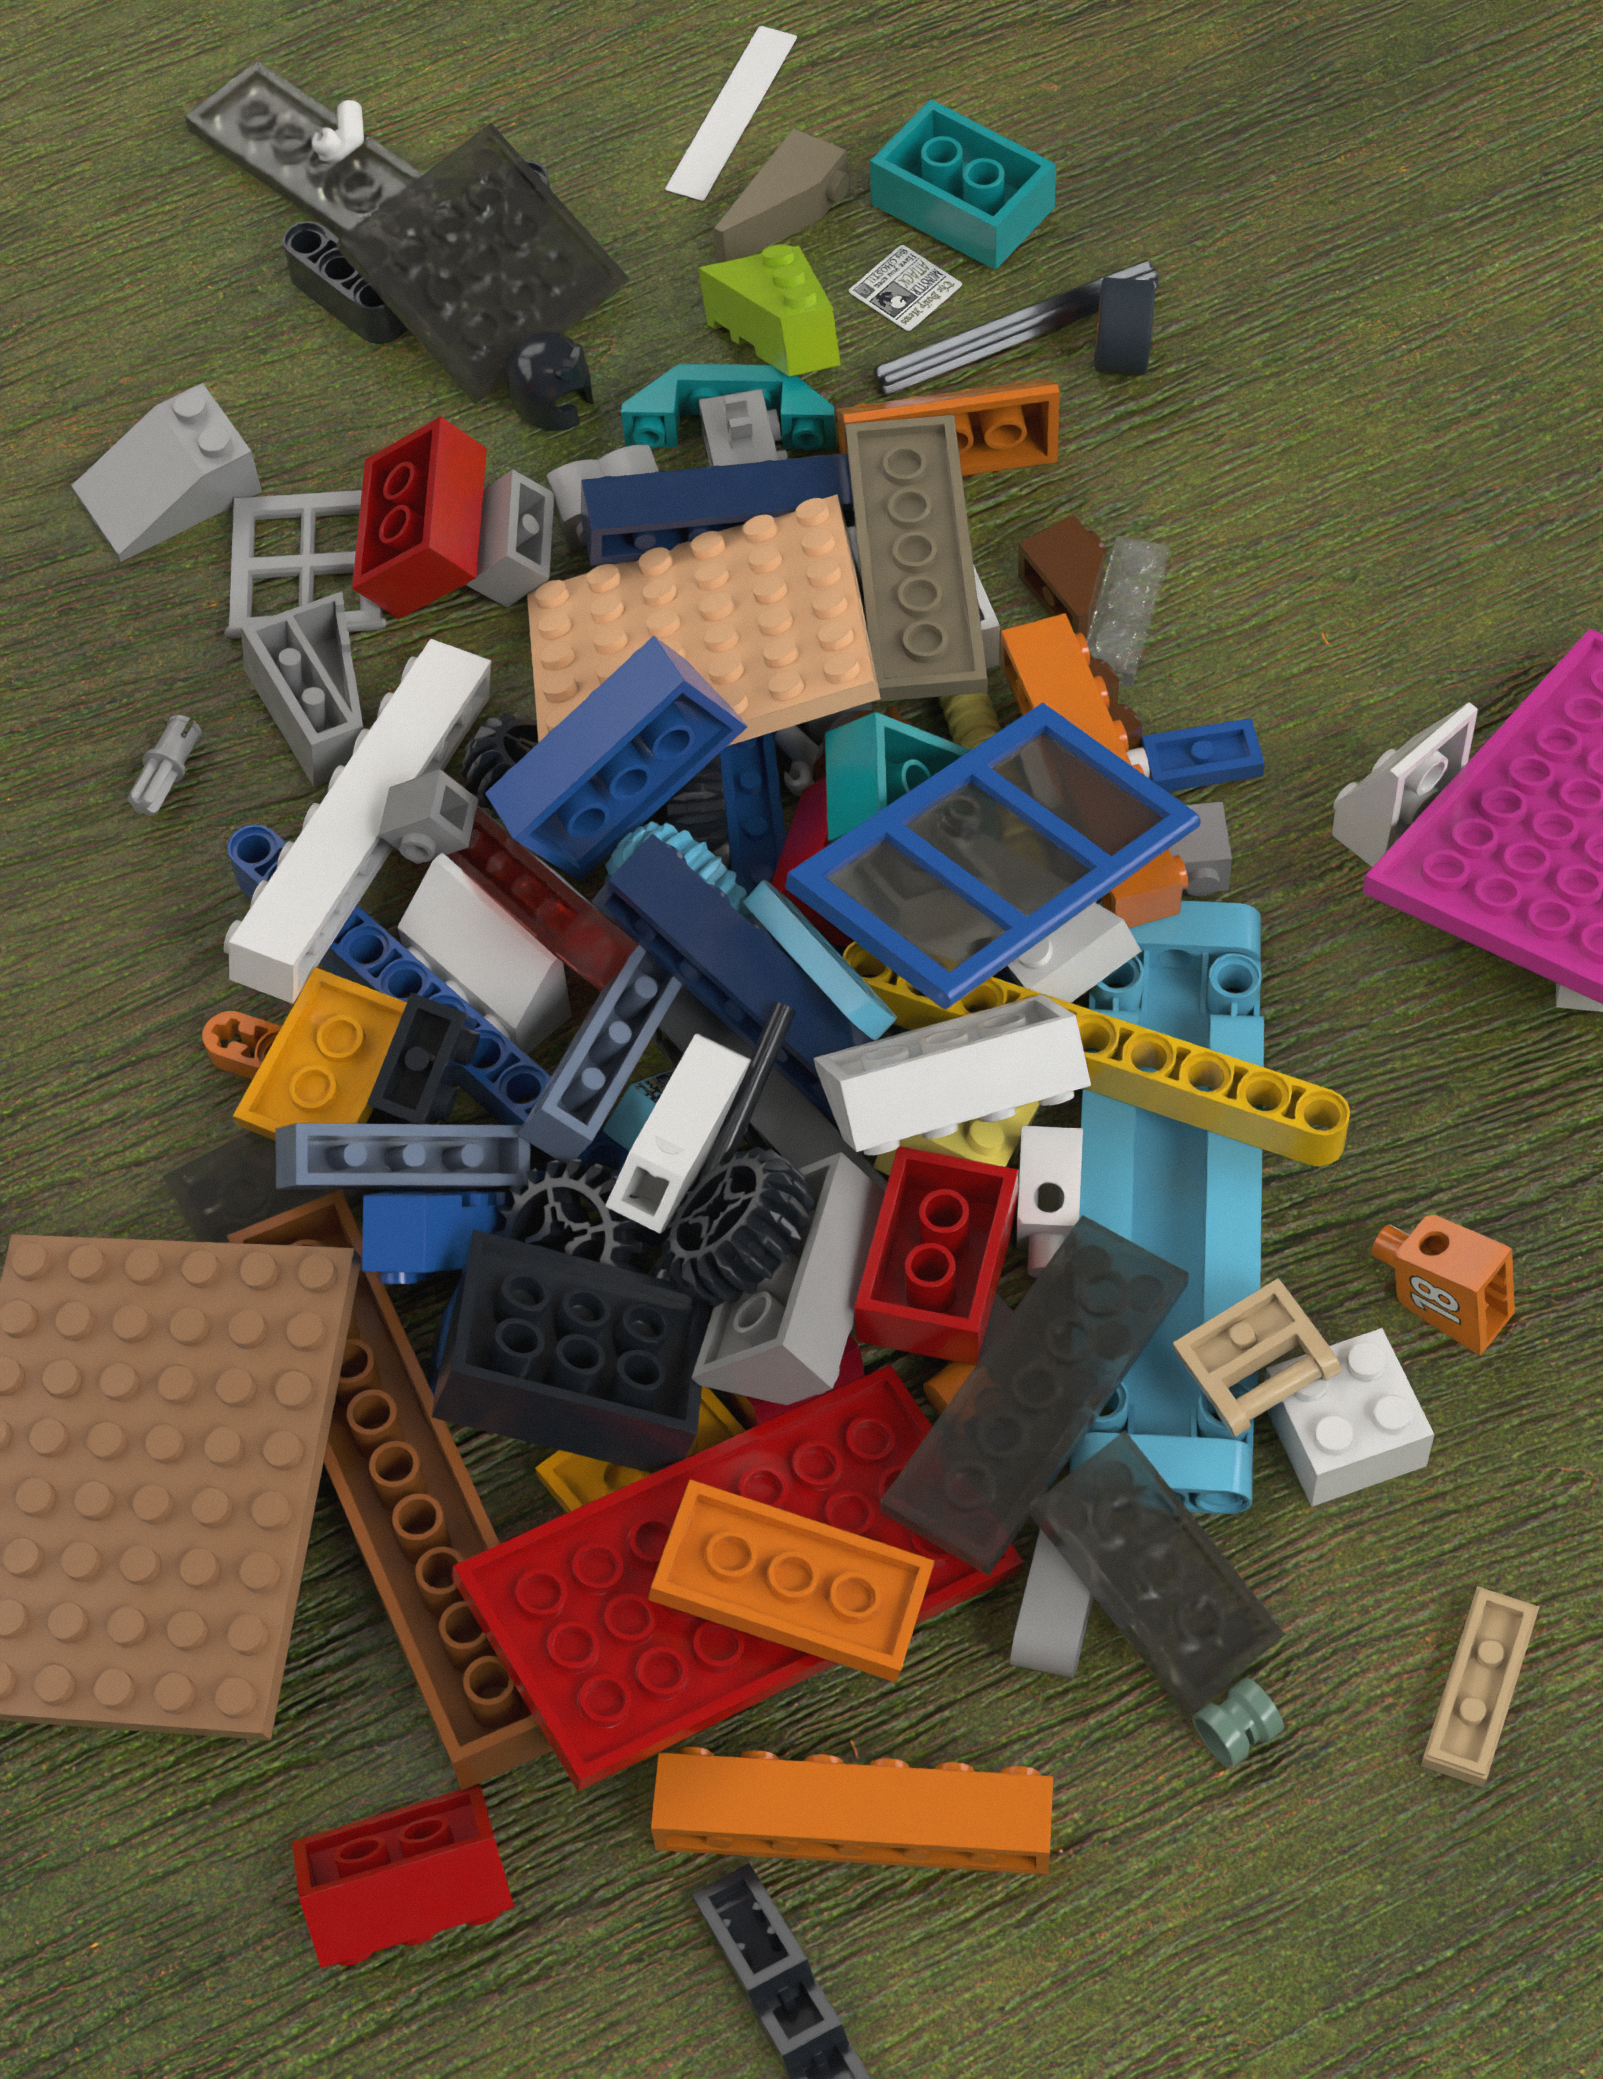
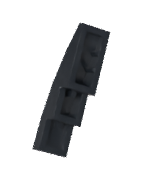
M748 1863L693 1892L691 1895L700 1915L789 2079H872L847 2039L840 2018L812 1974L806 1955L751 1864Z

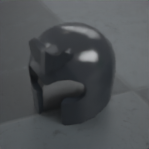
M542 331L522 338L510 349L505 361L504 373L507 389L516 413L533 426L549 431L568 430L578 426L580 420L576 406L570 403L563 407H556L554 404L565 393L584 387L588 403L594 404L591 376L587 365V358L584 355L583 345L576 344L564 334Z

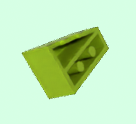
M774 245L764 249L762 254L698 267L707 325L715 330L724 326L730 330L731 340L739 345L746 343V341L751 343L755 347L757 357L773 365V367L789 377L841 365L833 307L799 246Z

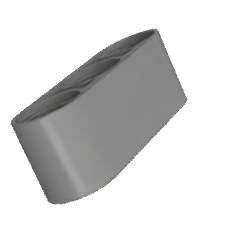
M1053 1493L1049 1494L1015 1630L1010 1665L1074 1679L1108 1537L1112 1506Z

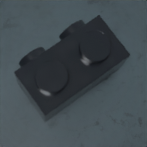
M411 992L367 1105L415 1124L437 1125L438 1120L446 1122L458 1096V1089L452 1087L460 1064L467 1067L471 1063L479 1044L480 1033L474 1031L477 1020L464 1012Z

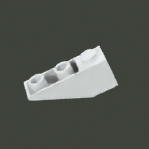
M699 1034L694 1035L632 1146L605 1207L658 1233L665 1231L666 1227L674 1222L676 1218L675 1211L688 1198L687 1191L693 1190L751 1059ZM630 1195H635V1196H639V1198L633 1199V1198H631V1197H629V1196H630Z

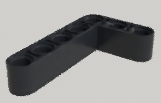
M521 161L509 166L377 266H374L324 226L311 221L296 223L285 231L282 239L291 281L297 288L362 339L374 344L389 343L397 339L548 224L553 216L549 176L546 168L535 161Z

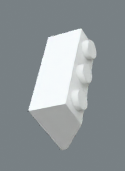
M443 853L438 855L432 861L398 925L401 944L527 1055L572 1017L562 955Z

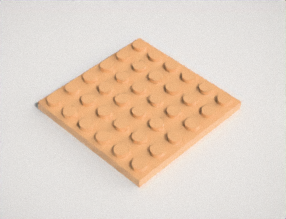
M838 494L824 499L813 498L806 500L796 508L795 512L773 518L770 515H758L749 519L744 525L741 524L719 532H704L696 536L692 542L687 541L676 545L671 551L663 547L653 548L642 554L639 561L621 562L614 565L603 564L595 567L589 573L567 580H552L527 594L538 742L562 722L592 691L607 680L635 651L640 649L653 636L685 658L747 725V728L729 745L881 699L844 511Z

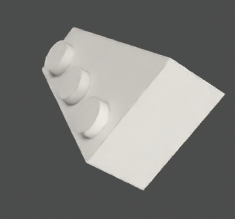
M982 836L966 847L1000 883L998 895L1026 916H1029L1068 888L1066 885ZM1094 902L1005 968L1019 986L1072 1003L1140 953L1141 949L1125 920ZM993 922L991 937L989 940H985V943L987 945L1006 931Z

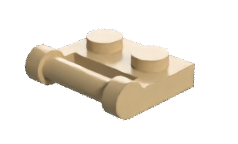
M1279 1278L1173 1342L1176 1355L1213 1405L1223 1424L1233 1437H1237L1250 1429V1420L1318 1378L1322 1377L1324 1381H1327L1342 1372V1367L1330 1346ZM1298 1345L1307 1354L1301 1360L1237 1399L1234 1398L1228 1389Z

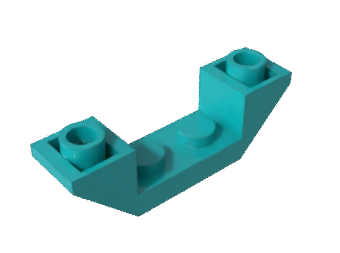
M677 364L622 403L621 417L625 447L633 445H649L650 449L678 447L680 415L700 416L699 400L762 389L766 409H776L777 415L781 416L783 449H801L805 451L816 449L836 450L835 407L798 376L789 377L773 367V365Z

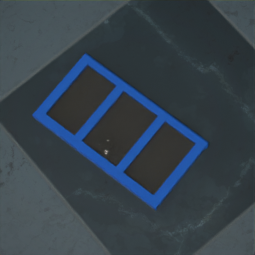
M1041 703L789 871L785 888L942 1009H948L1200 826L1201 821L1195 811L1045 703Z

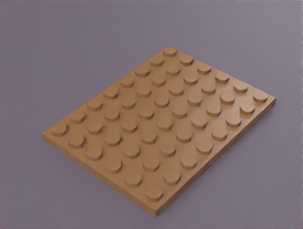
M11 1234L0 1282V1721L271 1741L362 1257L355 1248Z

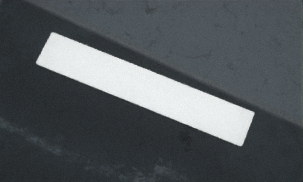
M764 26L758 27L665 188L666 191L701 201L705 200L796 41V35Z

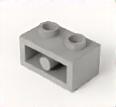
M513 469L483 490L476 579L466 584L467 586L508 608L549 580L554 493Z

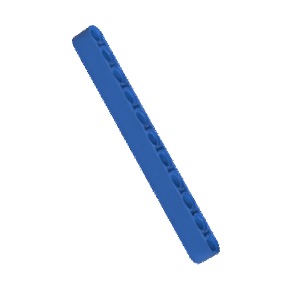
M255 824L244 826L237 830L231 836L227 846L238 886L251 900L258 884L262 880L269 882L277 870L280 853L286 844L271 829ZM356 905L320 962L337 976L407 1002L409 998H400L401 996L411 992L417 993V995L464 1012L476 1019L477 1024L474 1031L480 1033L477 1050L467 1067L460 1064L454 1082L502 1125H523L551 1076ZM370 959H378L373 963L362 964ZM484 1062H496V1064L488 1068H476ZM524 1097L536 1098L530 1103H516V1101ZM603 1123L593 1141L576 1159L586 1160L591 1166L600 1164L617 1169L618 1171L612 1174V1177L619 1176L630 1151L602 1131L605 1127ZM530 1143V1150L545 1164L557 1160ZM579 1193L584 1199H586L593 1207H595L598 1210V1208L590 1200V1198H588L583 1193ZM650 1228L639 1234V1242L647 1243L650 1247L661 1245L667 1239L664 1231L658 1233Z

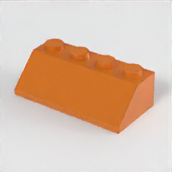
M1049 379L1027 382L1018 381L1006 385L963 389L957 392L922 397L913 396L901 400L836 409L839 452L840 454H847L845 424L954 415L962 476L1058 462L1059 387L1057 383Z

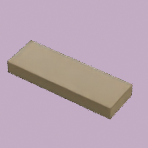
M1477 1586L1421 1767L1484 1788L1539 1606Z

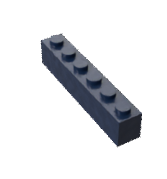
M848 453L581 480V521L590 566L639 561L642 554L653 548L663 547L671 551L676 545L687 541L692 542L696 536L704 532H719L741 524L744 525L749 519L758 515H770L776 518L795 512L796 508L806 500L813 498L824 499L838 494L844 511L847 528L855 526Z
M652 833L608 879L592 902L753 1050L774 1002H779L795 1009L796 1014L773 1068L838 1126L816 1071L813 1058L875 1040L871 1039L852 1023L800 965L795 964L775 946L772 936L765 929L756 924H751L731 905L730 899L720 888L713 884H708L687 865L686 859L678 849L670 844L663 843Z

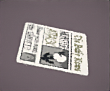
M900 245L849 289V293L906 331H911L962 286V283L905 245Z

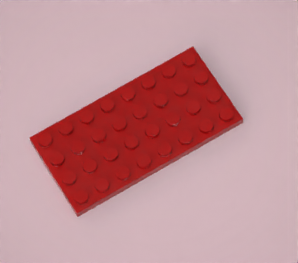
M888 1365L453 1566L451 1578L577 1791H580L838 1664L648 1600L651 1585L689 1480L935 1560L916 1624L1018 1575L1024 1562L891 1365Z

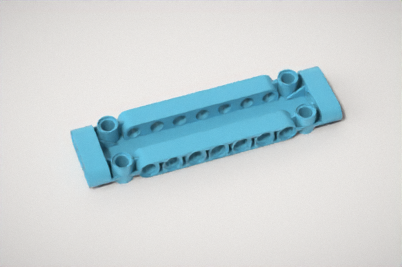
M1181 901L1180 914L1129 928L1141 952L1090 989L1089 1009L1264 1067V1016H1260V989L1262 981L1260 912L1252 906L1241 903ZM1117 983L1124 985L1125 987L1115 989L1108 987L1107 985ZM1225 989H1238L1242 993H1229ZM1093 1048L1084 1049V1052L1088 1053L1101 1052ZM1150 1067L1139 1068V1070L1144 1072L1158 1071ZM1195 1087L1200 1091H1214L1211 1087ZM1082 1088L1081 1128L1083 1129L1079 1230L1078 1235H1076L1070 1380L1073 1381L1069 1497L1109 1505L1114 1509L1235 1514L1243 1512L1252 1505L1254 1419L1249 1421L1251 1424L1250 1429L1237 1437H1233L1223 1422L1218 1421L1211 1415L1216 1412L1215 1408L1176 1355L1173 1342L1260 1289L1262 1149ZM1263 1105L1252 1106L1257 1110L1263 1111ZM1259 1370L1228 1388L1235 1399L1257 1387ZM1102 1404L1109 1406L1114 1412L1108 1416H1096L1086 1409L1092 1405Z

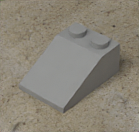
M203 383L154 406L71 485L73 493L120 562L233 507L234 498L253 497L262 492L252 451Z

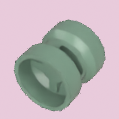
M1248 1677L1243 1678L1228 1689V1697L1222 1704H1207L1193 1714L1192 1717L1194 1727L1207 1749L1228 1769L1234 1768L1248 1758L1249 1746L1257 1742L1268 1743L1284 1731L1283 1720L1276 1706L1264 1690Z

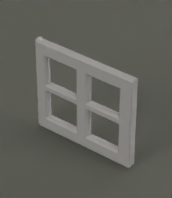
M362 490L234 498L229 627L224 631L226 637L230 639L242 638L241 627L274 616L252 617L253 579L299 576V606L314 601V575L354 573L356 551L315 553L316 516L360 514ZM301 517L300 554L254 557L255 520ZM360 594V610L345 611L347 630L349 632L382 630L387 625L386 619L382 618L383 609Z

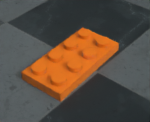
M689 1480L651 1585L648 1600L897 1683L935 1560Z

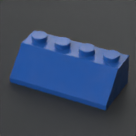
M653 636L640 649L635 651L607 680L592 691L577 708L553 728L516 765L510 768L485 794L514 840L578 881H581L617 848V844L629 832L633 833L739 736L747 728V725L685 658Z

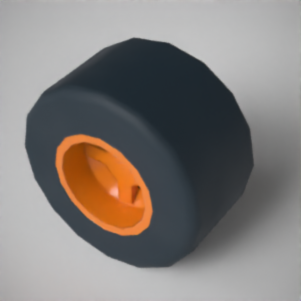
M1105 277L1102 280L1094 355V368L1097 372L1130 375L1146 374L1150 355L1155 302V284L1153 281Z

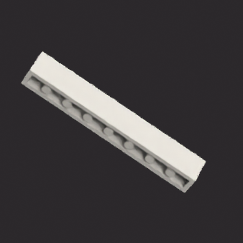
M433 639L429 640L418 658L412 656L408 660L402 674L401 684L395 693L388 692L384 696L378 710L377 720L370 730L364 728L360 732L354 745L353 756L347 765H339L335 769L328 786L327 795L321 804L313 803L304 819L301 834L295 843L288 841L285 844L277 862V870L269 882L262 880L258 884L251 900L250 910L242 921L235 920L230 926L224 941V952L229 954V980L293 1004L314 967L318 966L394 848V846L378 835L389 787L440 769L444 770L489 700L491 660Z

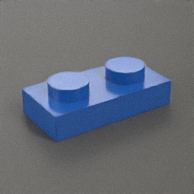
M1252 718L1142 736L1141 747L1144 748L1148 759L1150 780L1167 792L1262 777L1264 773L1265 763Z

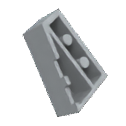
M342 591L241 627L244 671L313 787L329 782L339 765H347L353 756L356 739L363 730Z

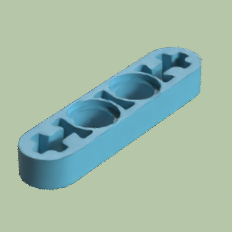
M762 880L743 901L744 904L842 1013L867 1036L877 1041L897 1019L896 1015L801 911L768 881Z

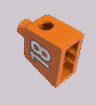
M1434 1214L1425 1216L1410 1235L1390 1224L1385 1226L1378 1234L1372 1247V1256L1395 1268L1398 1301L1408 1310L1481 1356L1515 1313L1512 1248Z

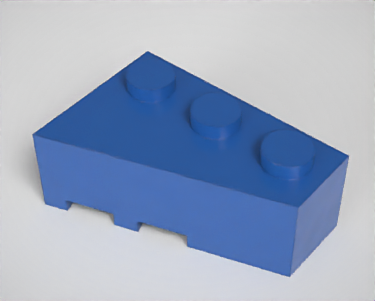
M391 1190L363 1196L362 1271L379 1272V1283L415 1284L417 1280L435 1277L436 1271L463 1269L473 1229L490 1233L498 1228H505L507 1219L501 1216L497 1208L503 1205L513 1207L511 1192Z

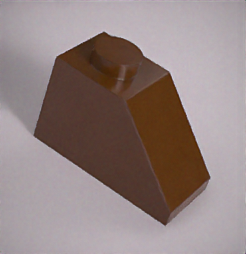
M1072 515L1019 543L1018 577L1050 617L1066 613L1074 634L1081 632L1088 643L1103 583V561L1106 559V550L1100 537L1092 530L1087 531L1079 520Z

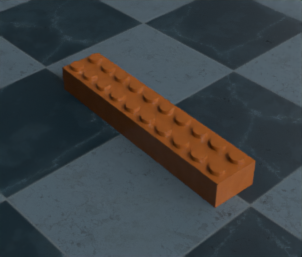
M341 1189L227 1235L230 1243L355 1248L362 1257L363 1237ZM361 1260L323 1467L459 1786L463 1791L549 1753L553 1749L451 1578L454 1565L491 1549L500 1543L446 1422L432 1418L433 1393L383 1283H379V1273L362 1271Z

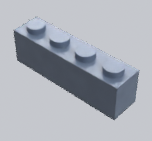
M635 941L620 958L518 1133L525 1140L558 1161L566 1162L567 1165L570 1160L576 1159L595 1138L682 985Z
M295 1123L276 1128V1189L509 1190V1187L515 1185L528 1186L527 1171H530V1142L518 1135L523 1125Z

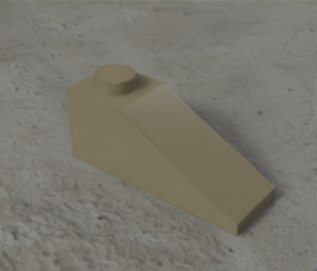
M793 128L714 227L717 263L747 257L821 220L835 202L839 203L843 200L849 189L850 174L847 173L846 150Z

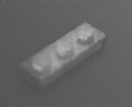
M1116 536L1086 642L1089 653L1095 659H1103L1114 669L1119 678V685L1133 687L1169 561L1170 546L1122 536Z

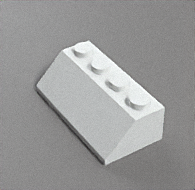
M1043 994L813 1058L816 1071L843 1140L856 1152L863 1150L865 1155H878L893 1151L900 1146L899 1140L922 1134V1137L927 1139L950 1135L958 1130L957 1123L980 1117V1120L983 1122L1007 1119L1016 1114L1015 1107L1038 1101V1104L1043 1106L1060 1104L1071 1100L1074 1097V1090L1091 1086L1076 1015Z

